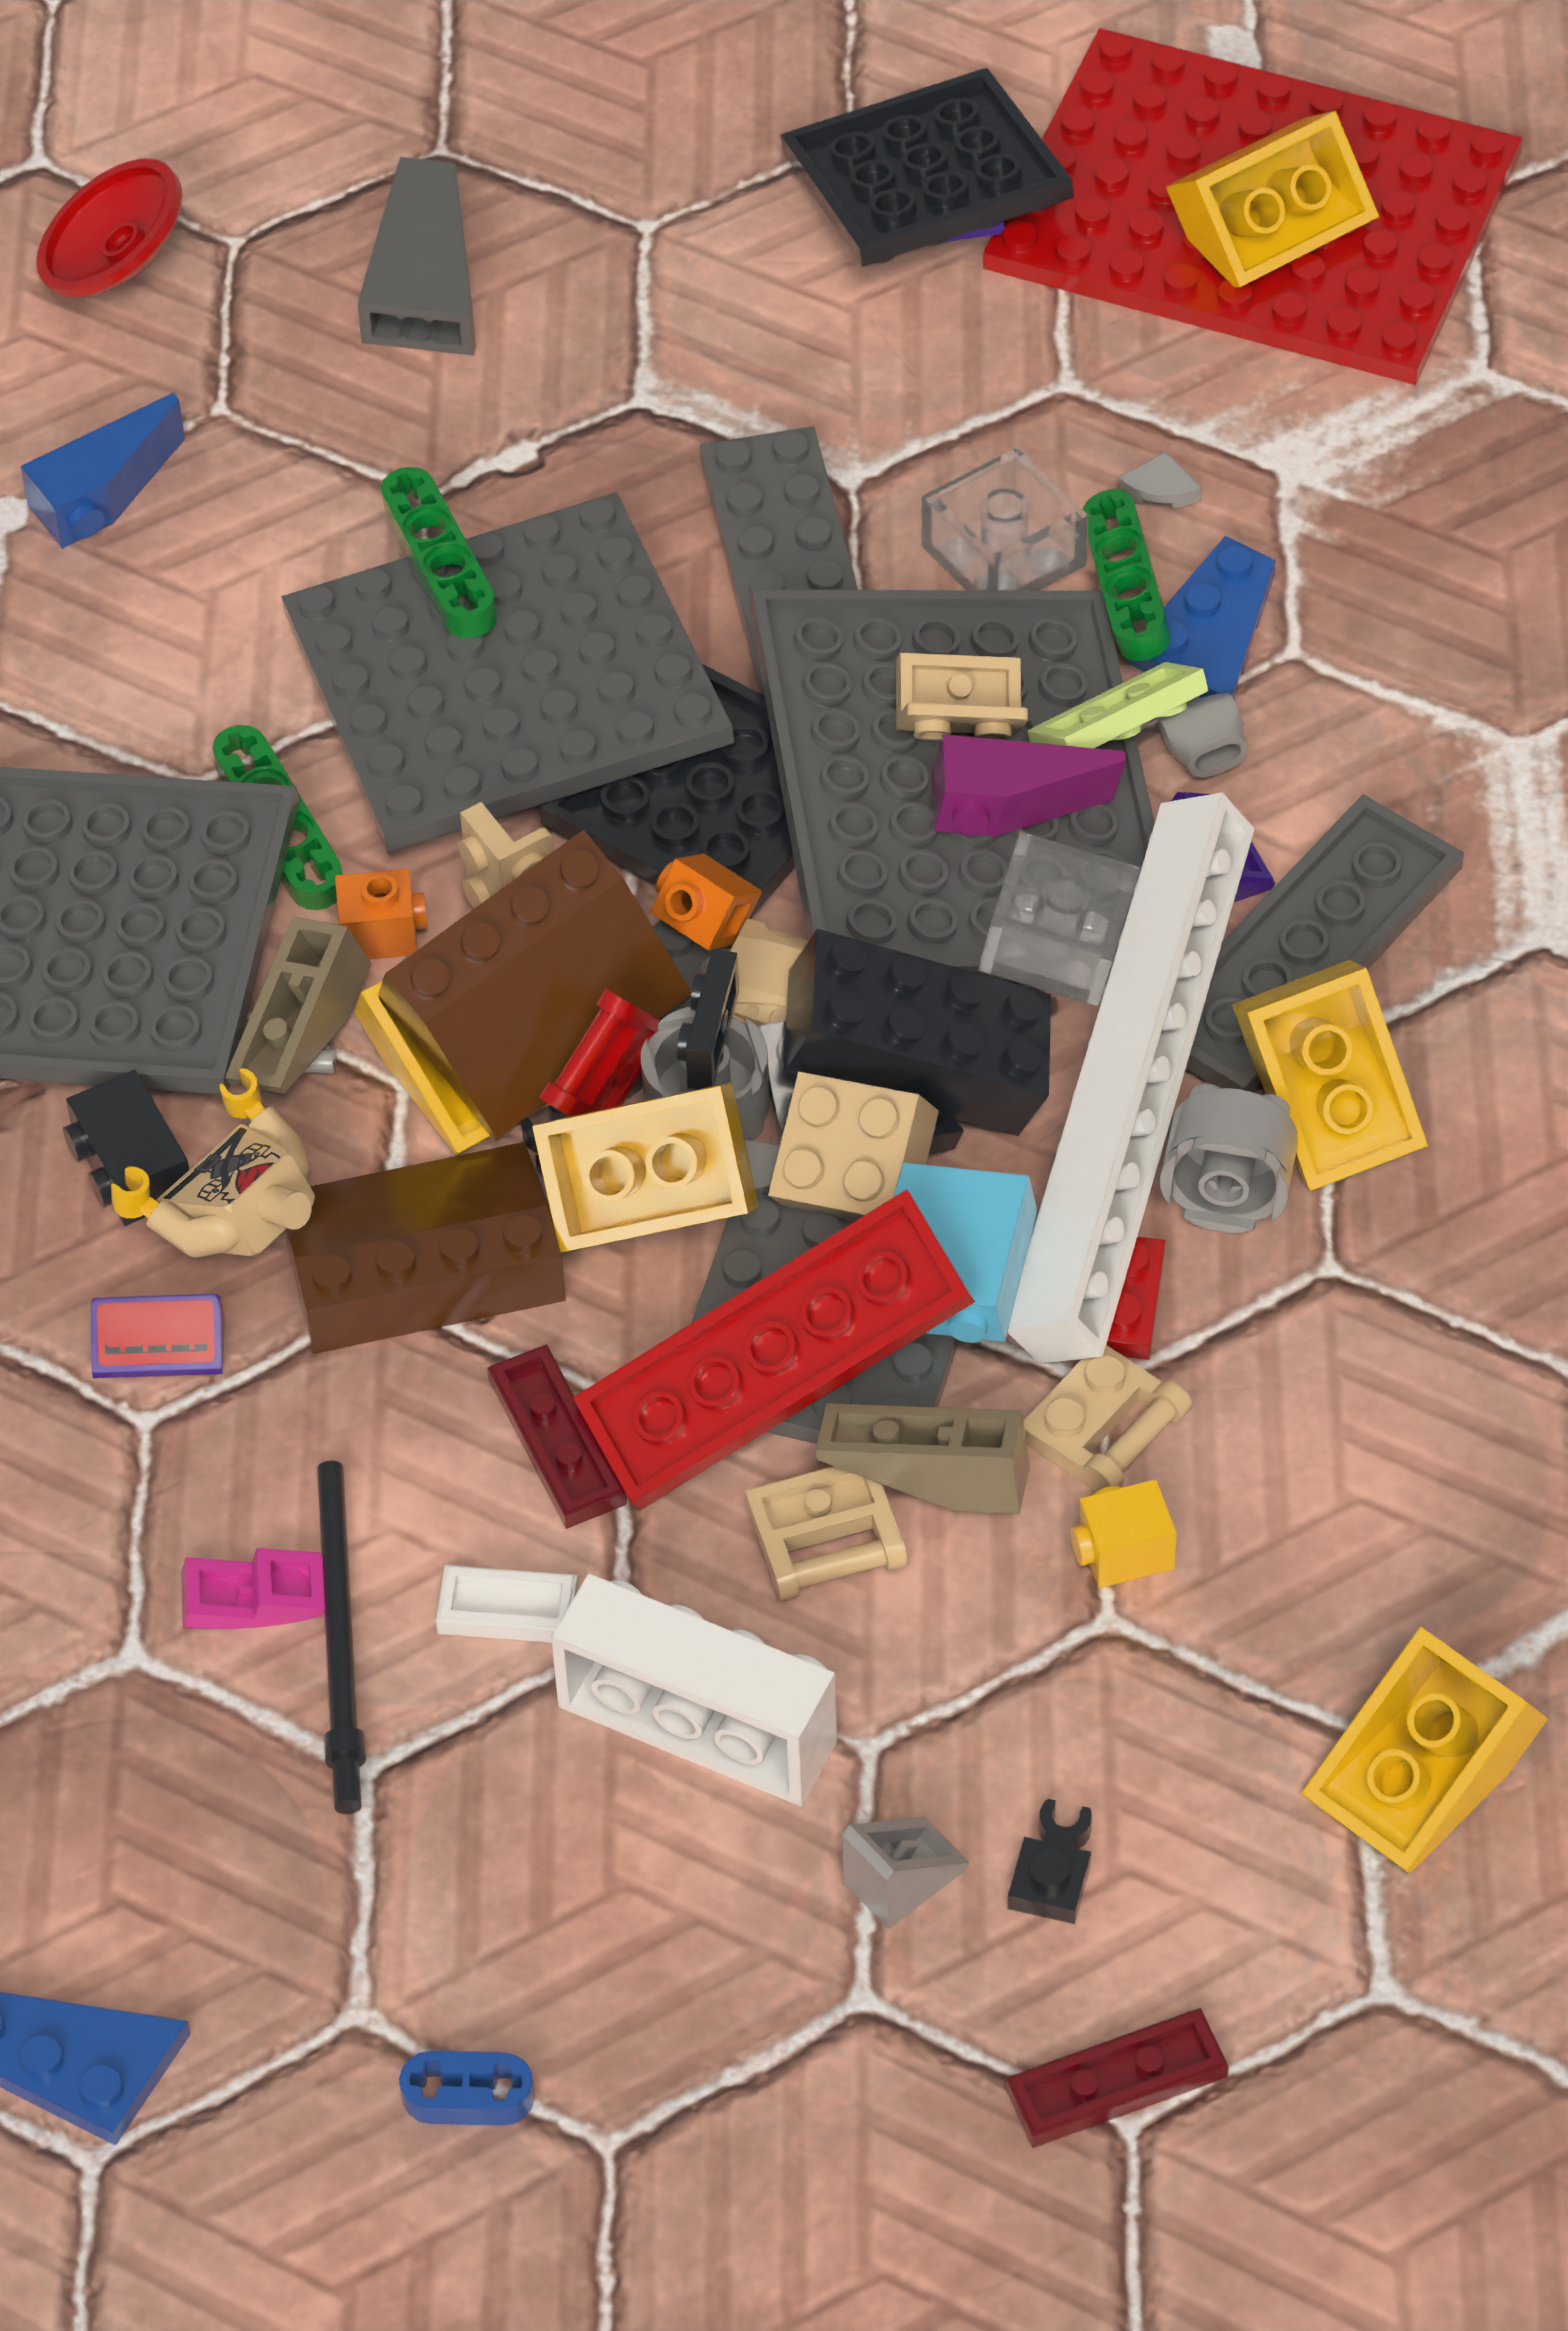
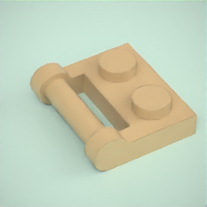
M1106 1345L1103 1357L1081 1359L1023 1420L1026 1444L1094 1491L1109 1486H1120L1124 1481L1123 1472L1169 1422H1179L1193 1406L1189 1394L1177 1383L1169 1380L1162 1382ZM1138 1402L1147 1407L1104 1454L1091 1453Z
M833 1466L745 1490V1505L779 1601L799 1596L800 1588L880 1566H885L887 1571L908 1566L907 1553L883 1485ZM873 1529L877 1539L792 1563L788 1553L789 1551Z

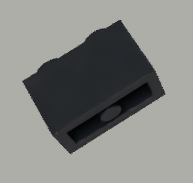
M136 1069L66 1098L71 1124L63 1127L64 1137L75 1160L80 1162L87 1159L93 1171L88 1173L89 1180L96 1198L103 1208L111 1204L113 1205L111 1184H116L124 1191H131L125 1183V1169L127 1167H137L147 1173L150 1181V1197L156 1201L189 1171L188 1159ZM142 1215L137 1218L119 1216L123 1225L127 1226L145 1218V1216Z

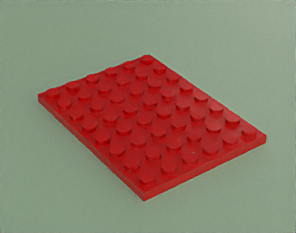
M1099 28L1042 138L1072 178L1074 198L1053 204L1050 208L1043 211H1032L1003 221L1005 230L1002 231V234L992 235L983 252V269L1417 385L1519 159L1523 137ZM1336 111L1379 217L1241 287L1235 288L1187 239L1166 186L1303 118Z

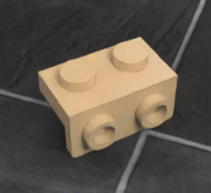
M900 653L896 658V730L914 731V737L922 740H941L943 735H951V732L974 733L976 738L1010 740L1011 735H1017L1028 722V708L1021 707V658Z
M482 802L460 812L463 839L458 841V849L465 863L467 878L462 880V887L473 909L554 851L553 837L545 827L513 841Z

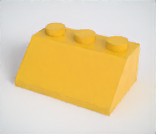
M1336 111L1303 118L1166 186L1187 239L1235 288L1241 287L1379 217Z

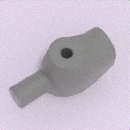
M1230 693L1214 694L1203 698L1198 696L1186 702L1187 708L1184 711L1172 716L1161 717L1158 720L1167 749L1194 777L1206 778L1222 774L1240 764L1247 755L1248 747L1243 735V722Z

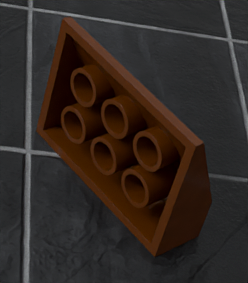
M582 830L386 972L378 996L492 1139L497 1142L548 1104L540 1099L539 1095L547 1082L555 1083L600 1010L596 1002L605 988L660 1020L691 998V990L623 877L586 831Z
M525 1142L310 1186L315 1194V1199L309 1220L300 1229L292 1230L287 1228L284 1230L313 1354L566 1301L560 1247L550 1210Z

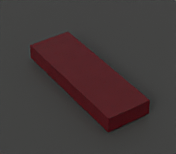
M543 1345L487 1367L488 1380L565 1528L568 1529L626 1506V1493L573 1399L574 1394L548 1345Z
M1200 2007L1006 2077L1005 2090L1033 2149L1228 2078L1229 2065Z

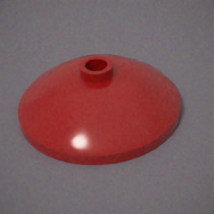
M143 158L127 161L112 167L85 184L62 206L42 237L36 258L37 272L41 280L51 291L60 296L87 297L107 292L140 274L161 252L177 224L182 202V186L178 176L164 162L157 159Z

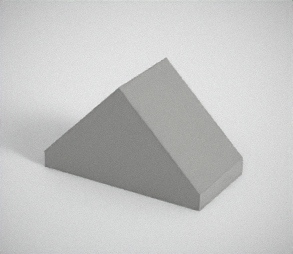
M925 1817L849 1824L842 1834L843 1883L887 1929L891 1928L962 1874L969 1864L961 1853Z

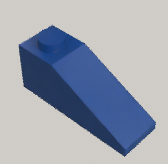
M171 393L21 465L27 504L62 549L83 538L93 536L98 531L112 525L185 440L180 402L177 396Z

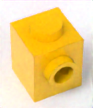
M1156 1479L1127 1487L1109 1486L1096 1491L1091 1496L1080 1498L1079 1525L1070 1528L1071 1542L1079 1565L1090 1564L1098 1588L1175 1569L1177 1533Z

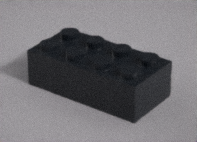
M816 929L788 972L783 1073L797 1076L798 1072L918 1094L939 1111L938 1115L952 1117L956 1120L1019 1136L1049 1096L1051 994Z

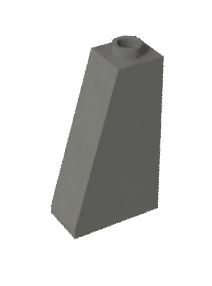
M400 157L357 303L362 343L474 356L476 341L456 164L454 162Z

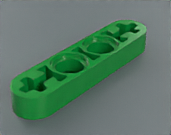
M417 467L399 468L389 473L381 484L386 516L444 626L452 635L459 638L470 639L490 632L498 619L493 590L432 476L427 471ZM411 494L415 500L418 499L419 506L411 509L406 495ZM438 527L444 530L434 538L420 539L414 536L424 528ZM453 564L464 568L454 576L441 577L434 574L437 569L446 565ZM467 595L472 610L467 611L463 605L460 606L459 598Z
M1119 489L1101 491L1086 501L1082 509V516L1110 623L1119 650L1124 657L1134 661L1149 660L1160 655L1168 648L1171 642V631L1141 521L1133 498L1128 492ZM1117 517L1119 527L1108 530L1107 520ZM1135 550L1133 554L1122 560H1108L1109 557L1120 551ZM1131 588H1145L1142 593L1132 598H1118L1121 593ZM1145 619L1147 630L1137 633L1134 622Z
M249 725L231 726L221 731L214 739L212 748L215 767L222 781L294 786L269 742L258 729ZM241 750L245 755H251L253 769L246 772L245 765L236 753H231ZM298 792L300 803L293 830H298L307 837L299 845L288 847L281 881L292 900L298 906L308 910H321L337 903L335 875H343L338 857ZM311 861V868L319 880H326V882L316 885L311 879L306 880L304 864Z

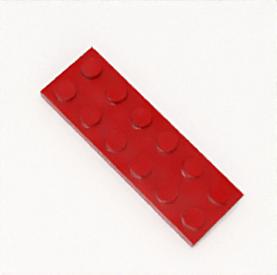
M906 1189L574 1396L573 1399L628 1499L640 1511L975 1303V1300L914 1197Z

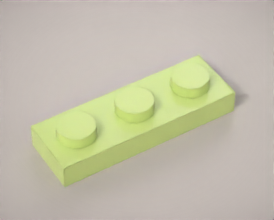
M1164 662L1027 730L1030 743L1096 748L1110 740H1122L1135 736L1142 730V724L1156 717H1168L1178 714L1187 708L1186 702L1208 692L1203 668Z

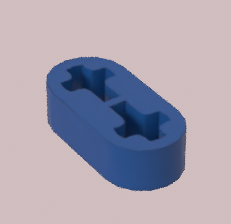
M421 2052L407 2061L402 2067L399 2077L402 2102L407 2113L417 2121L428 2124L510 2125L525 2118L532 2109L535 2100L531 2069L518 2056L504 2052ZM428 2077H440L442 2087L438 2088L436 2097H423L422 2088L426 2086ZM498 2079H511L512 2089H509L507 2099H494L492 2090L496 2088Z

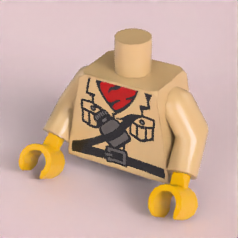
M241 1068L238 1070L241 1082L247 1092L241 1095L231 1094L222 1083H220V1092L228 1114L239 1119L249 1118L251 1120L249 1126L238 1125L165 1191L157 1201L150 1197L149 1177L140 1168L127 1167L125 1169V1183L131 1191H124L116 1184H111L112 1203L115 1212L119 1216L137 1218L144 1215L148 1218L146 1226L190 1257L199 1258L218 1253L244 1256L256 1255L261 1253L287 1228L295 1230L303 1227L311 1215L315 1194L307 1182V1178L311 1174V1166L304 1143L273 1106L265 1108L262 1105L257 1078L248 1069Z

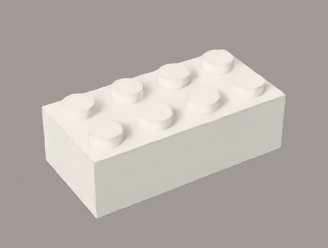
M588 1573L551 1636L559 1708L800 1807L803 1806L837 1744L835 1672L827 1670L822 1663L810 1656L803 1654L792 1656L765 1645L759 1637L741 1629L730 1631L708 1622L697 1612L686 1606H668L646 1597L634 1586L624 1581L612 1580L609 1582Z

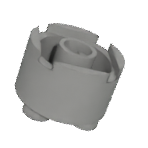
M690 1007L668 1014L657 1024L658 1032H655L648 1042L646 1038L641 1049L643 1101L696 1090L688 1088L686 1061L677 1060V1043L681 1025L683 1022L693 1023L696 1012L691 1010ZM732 1017L715 1085L732 1082L744 1139L752 1141L761 1135L769 1110L768 1048L763 1034L754 1023L746 1017V1024Z
M1200 1084L1192 1088L1188 1099L1177 1108L1171 1122L1160 1175V1188L1166 1201L1170 1204L1172 1197L1184 1208L1183 1218L1192 1224L1223 1233H1243L1255 1230L1256 1221L1272 1215V1222L1279 1217L1287 1204L1298 1147V1132L1293 1120L1290 1118V1106L1281 1097L1273 1094L1259 1095L1241 1089L1219 1088L1213 1084Z

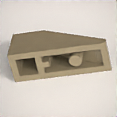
M292 916L227 1070L225 1078L229 1084L244 1087L238 1071L243 1068L254 1073L260 1090L285 1094L350 1018L372 964L348 926Z
M826 1403L815 1449L816 1458L819 1461L958 1512L1020 1514L1030 1468L1022 1410Z

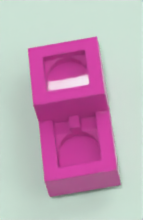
M257 1548L252 1562L186 1557L181 1570L183 1628H257L300 1622L323 1616L325 1597L322 1553Z

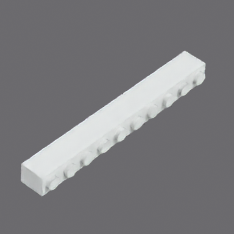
M1223 792L1160 804L1140 875L1134 888V895L1123 932L1119 938V945L1109 979L1104 989L1103 999L1092 1036L1088 1042V1049L1077 1086L1072 1096V1103L1063 1133L1057 1146L1046 1190L1041 1200L1040 1210L1030 1240L1007 1332L1038 1363L1103 1357L1255 830Z

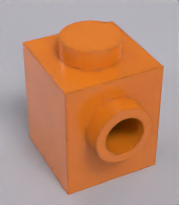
M704 853L676 858L664 868L657 880L656 892L659 894L650 913L707 950L727 947L734 944L743 923L747 918H750L762 890Z
M409 868L335 875L339 925L348 926L369 960L410 956L417 951L416 930L428 929L424 892L412 893Z

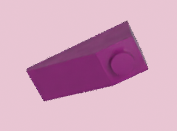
M943 735L932 772L934 831L960 833L969 836L983 835L996 837L1113 801L1126 761L1125 751Z

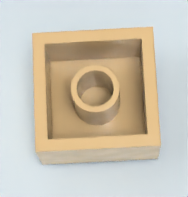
M798 1072L768 1196L784 1206L815 1213H829L838 1218L856 1221L894 1197L903 1163L926 1165L939 1111L918 1094Z

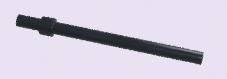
M329 1460L320 1463L317 1467L330 1730L324 1735L325 1763L332 1769L334 1809L341 1814H353L362 1808L360 1767L366 1762L365 1735L362 1730L357 1728L344 1467L338 1461Z

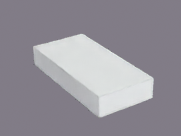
M445 1565L436 1618L437 1634L552 1643L551 1636L578 1592L577 1575Z

